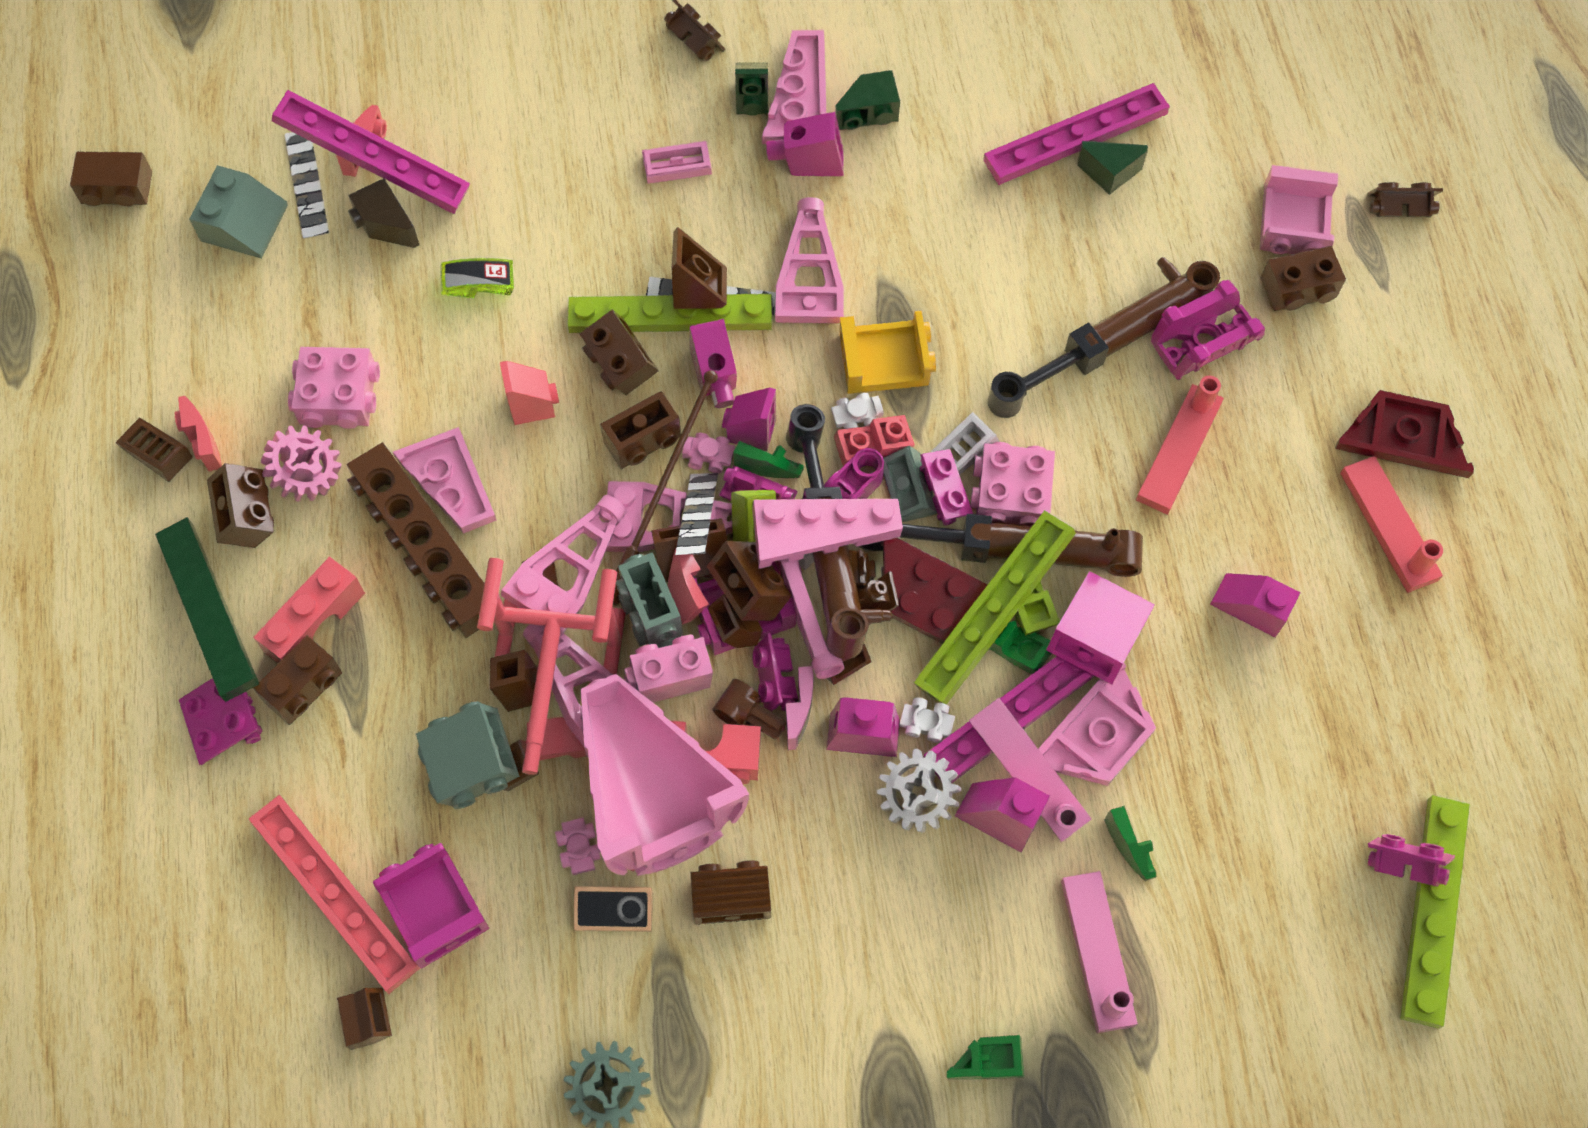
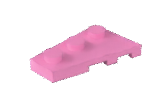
M459 427L392 452L395 459L462 533L497 521Z

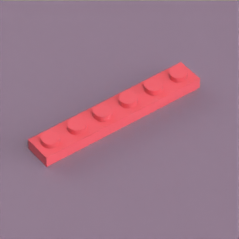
M280 794L249 818L261 836L388 994L393 992L420 969Z

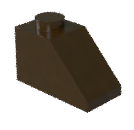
M385 178L348 195L353 207L348 210V213L356 228L363 227L369 238L412 248L420 245L412 222Z

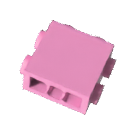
M300 347L299 358L294 360L292 366L295 387L294 391L291 390L288 395L289 410L294 412L299 424L311 428H319L322 425H338L347 429L356 428L357 426H369L370 413H375L376 395L373 392L374 382L378 383L380 379L379 362L374 361L370 349Z
M1005 442L985 443L982 456L976 455L973 476L979 477V488H972L970 506L977 509L976 515L992 516V522L1033 526L1044 510L1050 513L1055 451L1046 450L1040 446L1023 448L1014 447Z
M685 635L672 640L673 645L658 648L657 644H650L637 648L635 650L636 654L630 655V667L624 668L625 681L651 702L710 688L713 670L704 637L694 639L693 635Z

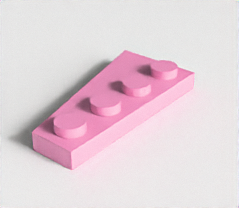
M792 30L783 61L781 76L777 82L775 97L769 110L767 125L763 131L762 144H767V141L783 140L784 124L787 121L826 113L824 30Z
M898 499L754 500L752 507L759 569L771 566L773 561L786 558L788 562L803 559L804 554L823 551L826 554L838 551V548L844 545L854 544L857 547L901 536L903 529Z

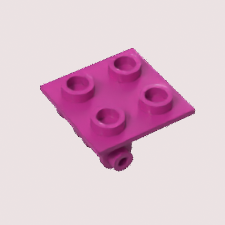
M211 678L179 699L199 765H203L245 739L247 744H253L261 740L260 734L263 730L258 725L256 717L253 716L256 710L254 706H250L253 701L248 696L247 691L225 702L220 697L214 680Z

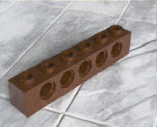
M382 442L347 463L346 465L352 477L347 479L349 485L358 498L365 495L370 503L366 505V508L377 524L381 521L385 523L388 530L384 534L393 548L397 550L401 547L407 557L403 558V561L412 575L416 577L421 574L426 581L422 588L432 603L435 604L440 601L445 608V611L441 614L451 630L455 631L459 628L465 638L479 630L477 624L485 583L385 444ZM390 485L386 491L376 492L379 487ZM409 511L405 517L395 518L399 512ZM420 537H428L424 544H413ZM438 564H448L441 572L432 571ZM459 590L467 591V594L461 599L451 598Z

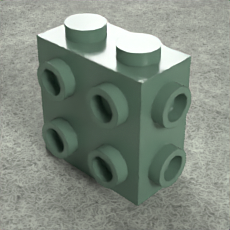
M652 552L647 555L637 554L631 556L624 561V564L618 566L621 579L616 581V586L625 615L629 614L633 624L631 627L639 647L650 644H657L658 648L673 645L672 640L683 636L681 616Z
M478 701L463 705L459 709L460 712L451 717H441L429 722L428 728L416 733L419 743L418 755L426 766L430 779L428 782L429 791L437 803L453 806L454 809H462L476 802L475 798L484 793L492 794L507 788V782L519 777L498 709Z

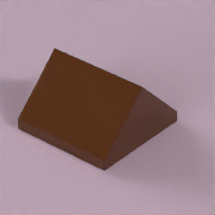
M677 227L673 231L671 267L673 308H723L727 304V267Z

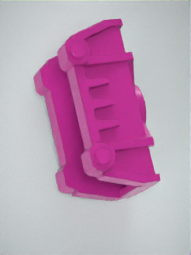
M1223 280L1217 284L1214 291L1179 308L1176 306L1166 308L1152 334L1151 343L1174 377L1180 380L1184 375L1192 371L1197 372L1202 366L1236 349L1242 350L1246 344L1254 340H1261L1265 335V327L1259 319H1252L1243 305L1240 304V294L1230 280ZM1232 309L1237 313L1230 324L1227 325L1225 322L1215 325L1218 316ZM1205 333L1211 335L1214 339L1201 344L1197 336ZM1173 338L1183 341L1181 344L1182 348L1180 349L1177 347L1165 349L1162 344ZM1186 355V356L1183 358V360L1180 362V364L1177 366V364L1179 363V361H1180V359H1181V356Z

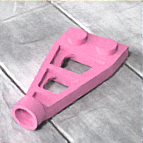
M814 197L803 198L797 203L796 222L776 284L775 322L840 323V317H844V287L824 219V203L822 200ZM801 238H819L821 254H799ZM800 267H820L824 275L825 285L823 287L796 286L794 281Z
M608 481L607 495L620 501L626 509V514L616 525L606 552H624L626 547L632 545L643 520V508L651 502L658 487L657 485L645 482ZM665 488L658 504L667 506L673 511V522L669 527L681 525L682 510L685 506L687 493ZM714 500L710 520L722 518L726 534H732V521L727 522V517L732 515V503ZM645 531L638 547L639 552L654 550L652 532Z
M604 495L592 511L523 562L503 587L501 596L522 609L579 614L589 594L614 529L626 514L623 504L612 496ZM583 533L597 542V546L587 560L568 548ZM563 559L578 570L574 586L568 591L563 590L543 576L544 569L556 560ZM560 627V636L564 634L567 628Z
M786 558L775 561L784 584L792 595L790 600L796 612V623L811 656V664L818 679H826L843 671L844 664L842 659L833 656L828 651L802 577L799 560L788 562Z
M529 624L524 630L523 636L534 648L539 659L545 626ZM563 634L559 639L557 658L568 655L581 667V670L564 677L555 664L552 691L566 724L584 746L582 706L577 701L573 687L587 681L592 682L598 678H607L613 674L568 636Z

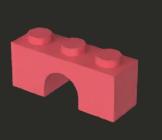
M329 556L253 638L266 655L276 663H279L307 635L313 640L317 628L329 616L335 615L341 620L365 592L357 577Z
M671 721L687 733L686 722ZM723 724V734L720 743L714 749L706 751L738 777L742 784H748L750 780L758 781L761 726Z

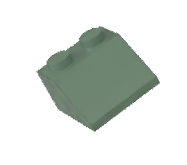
M217 165L189 220L201 242L262 259L288 203L249 174Z

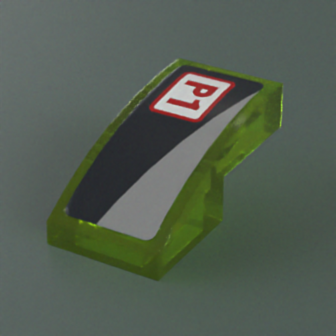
M469 258L445 261L440 265L441 295L475 298L477 292L511 296L514 290L513 260Z

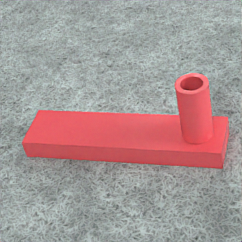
M1208 375L1201 379L1198 386L1192 384L1138 493L1136 501L1164 514H1169L1224 400L1223 397L1218 395L1221 388L1218 378Z
M1373 456L1344 467L1340 474L1406 592L1409 593L1438 582L1443 577V574L1436 562L1443 554V547L1438 541L1433 539L1423 541L1376 457Z

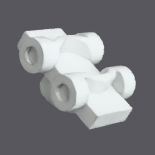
M868 393L859 394L850 401L849 398H841L836 401L837 406L831 407L836 428H857V423L864 422L865 426H869L873 419L883 417L884 414L879 396L870 398Z
M914 698L912 705L904 704L899 726L906 728V735L920 737L921 733L928 735L927 739L936 743H940L943 737L947 738L951 735L955 716L948 714L950 708L948 705L935 703L934 711L926 709L928 701L923 698Z

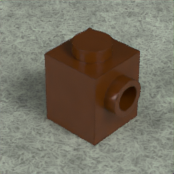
M525 649L490 658V690L507 712L532 706L538 666H536Z

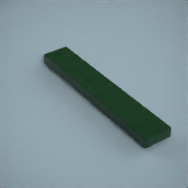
M186 517L155 534L220 697L227 702L259 685V681L193 523Z

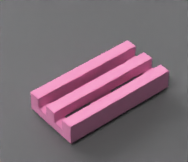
M706 141L642 150L647 184L712 174ZM702 154V156L683 158V156ZM663 159H670V160H667V161H660V162H653V163H651V161L663 160Z

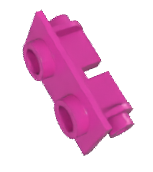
M951 450L921 454L920 461L922 466L919 469L924 474L929 491H933L935 495L932 497L938 514L937 519L939 521L942 520L943 526L955 523L957 521L956 518L973 514Z
M733 466V468L728 467L724 474L723 480L726 482L719 496L731 500V493L736 491L775 490L776 500L795 499L798 491Z
M768 633L754 647L752 655L753 665L758 670L760 702L763 703L764 708L771 712L778 706H781L782 711H786V703H797L799 701L794 676L781 675V672H791L793 670L789 644L785 643L784 638L772 639L771 633Z
M1382 834L1381 837H1377L1368 843V847L1377 849V852L1371 851L1368 858V866L1374 867L1376 872L1402 878L1404 877L1407 864L1412 866L1410 880L1436 887L1439 884L1447 885L1450 870L1443 869V867L1453 861L1455 855L1444 853L1443 847L1429 843H1421L1420 847L1406 844L1405 838L1392 834Z

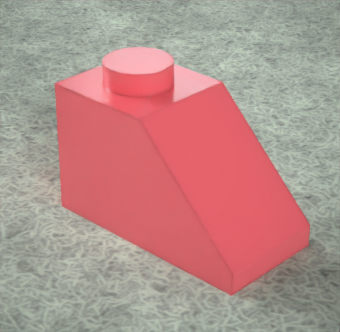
M510 361L500 362L505 393L514 425L554 418L553 404L559 403L556 384H548L546 371Z

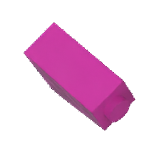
M1016 777L975 782L969 788L955 817L1022 853L1050 796Z

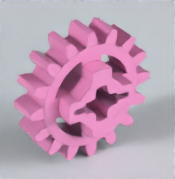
M303 425L300 433H296L292 426H288L285 435L277 431L272 439L273 441L268 440L264 448L265 453L261 458V463L267 465L262 474L263 477H273L270 484L271 489L278 486L283 488L282 497H286L289 492L294 493L295 500L298 502L303 494H306L309 500L313 501L318 492L325 496L330 486H334L338 479L336 474L341 469V463L336 462L340 454L339 450L329 449L332 443L331 439L324 441L319 439L321 436L320 430L311 435L308 434L307 426ZM279 453L281 454L280 460H281V461L283 462V464H284L283 467H280V464H279V460H278V455H279ZM320 459L322 460L324 466L323 473L321 472L323 467L319 464Z

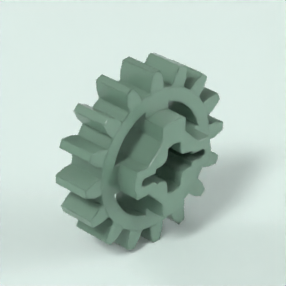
M616 1041L612 1042L610 1050H605L601 1042H597L596 1053L591 1055L584 1048L581 1050L584 1061L581 1064L576 1061L570 1062L571 1067L576 1073L574 1076L564 1077V1082L573 1086V1090L564 1093V1098L566 1101H576L570 1112L573 1116L583 1112L584 1115L581 1123L585 1127L595 1120L596 1128H605L606 1123H611L613 1128H620L619 1121L625 1119L630 1125L635 1123L631 1114L634 1110L645 1112L646 1108L640 1102L641 1097H651V1090L643 1087L642 1084L651 1080V1076L648 1072L639 1073L645 1062L642 1057L634 1061L631 1060L634 1051L630 1046L623 1053H620L619 1045ZM610 1060L621 1062L631 1072L620 1073L612 1068ZM595 1065L596 1071L590 1080L582 1082L586 1072ZM604 1070L613 1083H618V1085L612 1087L611 1104L604 1092L598 1090V1088L604 1086ZM634 1089L630 1101L620 1109L619 1103L625 1093ZM584 1101H598L603 1105L605 1114L590 1109Z

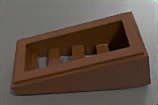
M140 417L115 442L120 448L168 482L193 458L186 446ZM142 430L145 431L133 445L130 443ZM152 436L151 442L143 450H140L139 448ZM159 443H162V445L157 449V451L152 456H150V452ZM168 449L171 450L161 462L158 461Z

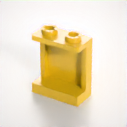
M922 310L915 311L914 319L911 321L855 326L854 316L840 317L839 338L848 394L929 386L931 372H936V358L934 351H928L927 342H931V328L929 322L923 321Z

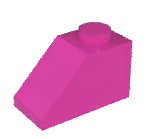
M769 387L735 396L732 409L726 408L722 421V428L727 429L729 443L738 444L741 441L763 451H768L776 424V389Z
M1226 573L1210 605L1276 638L1285 625L1301 592L1269 576Z

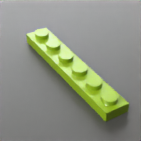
M727 294V304L723 308L674 309L673 295L569 297L568 303L569 333H581L612 309L624 318L632 332L690 331V326L724 319L727 331L772 330L771 294Z
M1043 511L913 682L916 687L939 703L948 704L1075 536L1074 528L1047 511Z
M1432 795L1427 800L1422 843L1441 846L1444 848V853L1455 855V859L1443 867V869L1450 870L1447 885L1439 884L1436 887L1417 882L1400 1019L1440 1029L1444 1027L1470 804Z

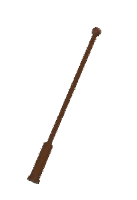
M708 370L704 374L705 383L632 545L626 547L619 565L624 564V561L629 557L639 554V544L710 386L718 379L717 373L713 370ZM617 567V569H616V571H617L616 581L619 580V579H621V578H620V574H619V569H618V567ZM616 585L614 591L613 605L618 606L620 600L618 597L619 592Z

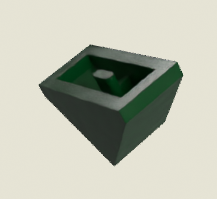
M1082 141L1077 166L1110 195L1143 169L1148 145Z

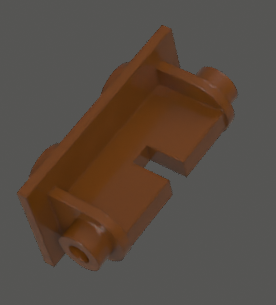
M672 0L678 8L674 12L670 11L666 14L664 18L666 27L681 41L691 33L692 35L686 40L685 44L699 59L710 60L717 46L723 52L726 50L718 41L721 34L710 23L707 22L703 26L697 21L701 16L690 4L687 3L683 7L678 1Z
M1397 182L1379 183L1377 188L1367 193V197H1375V200L1370 202V213H1375L1377 217H1401L1402 205H1407V217L1430 218L1433 214H1438L1439 201H1434V196L1443 192V188H1432L1431 183L1411 184V188H1399V183Z
M887 572L877 580H871L863 590L858 592L861 609L880 608L881 610L889 609L892 611L899 606L892 572Z

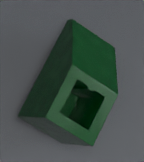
M768 62L736 63V114L751 116L768 114Z
M893 70L861 74L835 105V115L839 130H853L862 126L886 125L899 121L900 98Z

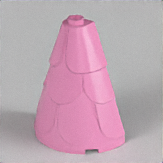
M617 674L607 678H598L581 689L584 748L586 756L589 758L590 792L594 801L597 846L609 870L624 876L627 870L635 869L639 876L673 867L699 854L723 836L721 829L729 820L731 823H736L739 820L749 800V793L743 786L742 781L703 750L696 740L667 719L662 709Z

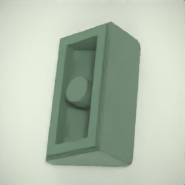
M907 446L883 458V474L890 498L898 499L902 522L937 514L932 497H934L933 492L929 491L924 474L919 469L922 466L920 461L921 454L911 446Z

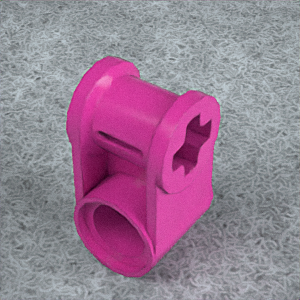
M861 449L826 481L824 487H840L842 499H867L883 481V456L875 449ZM864 466H871L876 471L867 474L860 471V469Z

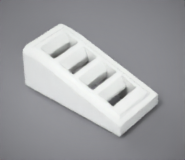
M972 412L931 452L953 448L962 457L958 462L954 459L960 475L974 464L976 455L982 456L985 443L992 444L999 442V439ZM973 431L981 438L978 443L969 436ZM961 440H964L972 448L968 453L958 444Z

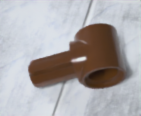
M733 679L712 709L714 714L725 723L730 725L750 724L751 726H761V732L772 739L780 737L787 724L784 719L760 705L759 693L739 679Z

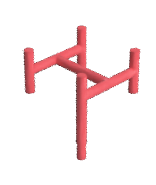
M489 558L477 628L482 631H492L493 623H495L499 633L495 657L510 653L515 623L545 626L522 772L525 774L536 775L538 773L541 748L545 735L560 639V627L592 630L593 641L607 642L603 667L613 675L617 674L626 616L623 609L613 608L617 571L612 569L602 570L595 616L522 609L505 598L504 604L502 603L499 596V588L504 561L499 558Z

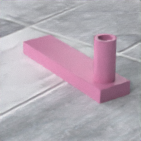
M997 698L969 720L1012 778L1016 777L1050 796L1041 816L1061 842L1092 820L1000 698Z
M1101 872L1064 877L1061 880L1096 1032L1103 1033L1135 1027L1138 1023L1133 1007L1134 998L1129 990Z

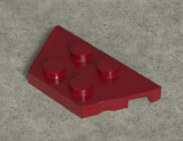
M1383 390L1378 391L1349 429L1339 438L1335 447L1337 450L1369 457L1375 456L1382 460L1468 479L1474 473L1472 462H1467L1462 450L1464 441L1460 431L1454 426L1455 419L1449 405Z
M899 538L881 541V546H883L881 574L883 576L887 572H892L899 606L891 611L892 618L943 644L988 584Z

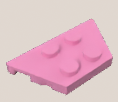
M1123 663L1112 685L1099 679L1038 748L1057 773L1108 786L1156 730L1149 712L1142 706V698L1137 688L1132 686L1125 672V663Z

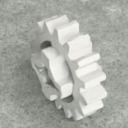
M919 749L913 750L912 758H909L903 752L899 753L901 763L896 765L889 761L887 765L892 772L890 775L880 774L879 777L882 781L886 782V788L877 790V794L887 797V801L880 805L881 809L885 811L893 810L889 817L891 822L896 823L903 818L902 828L908 831L913 826V823H915L917 831L921 833L925 832L926 823H929L934 829L940 828L938 818L943 817L950 820L952 817L947 811L948 807L959 806V803L952 798V794L960 792L961 787L951 783L958 776L957 772L954 770L945 771L949 764L945 758L935 763L936 753L930 750L925 758H923L922 752ZM916 767L914 773L902 777V774L908 769ZM935 771L941 778L943 791L938 790L935 785ZM922 785L927 789L924 796H917L912 793L914 786L920 787ZM896 790L902 794L904 799L902 807L904 809L900 807L897 801ZM937 804L934 810L922 815L924 808Z

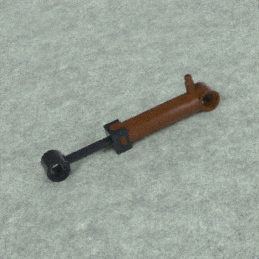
M1165 257L1160 258L1157 261V265L1169 283L1092 326L1088 322L1069 333L1065 347L1066 353L1022 378L1014 372L1006 371L996 375L991 383L988 397L990 411L1001 418L1013 417L1020 411L1027 391L1073 364H1076L1084 376L1104 365L1106 357L1155 330L1166 308L1170 306L1179 308L1214 291L1220 280L1218 268L1210 262L1197 261L1189 266L1185 274L1181 275L1176 267ZM1007 392L1013 395V397H1004L1000 393Z
M810 404L798 405L792 410L786 434L788 445L793 450L804 454L810 488L804 489L802 499H842L840 487H824L817 448L821 441L825 416L818 407ZM848 545L840 546L838 551L824 554L823 551L813 552L828 630L826 646L833 656L840 659L854 658L862 650L868 631V624L890 621L892 619V612L889 609L881 610L880 608L861 609Z
M967 514L964 530L902 524L901 536L897 538L962 544V561L986 563L987 557L1008 559L1032 526L992 522V516ZM1115 528L1110 529L1106 534L1075 530V536L1053 563L1057 565L1106 569L1109 574L1120 577L1136 576L1142 572L1143 536L1136 531L1117 530ZM881 541L858 546L867 551H883Z

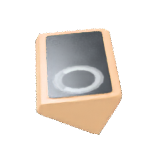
M575 886V931L652 932V888Z

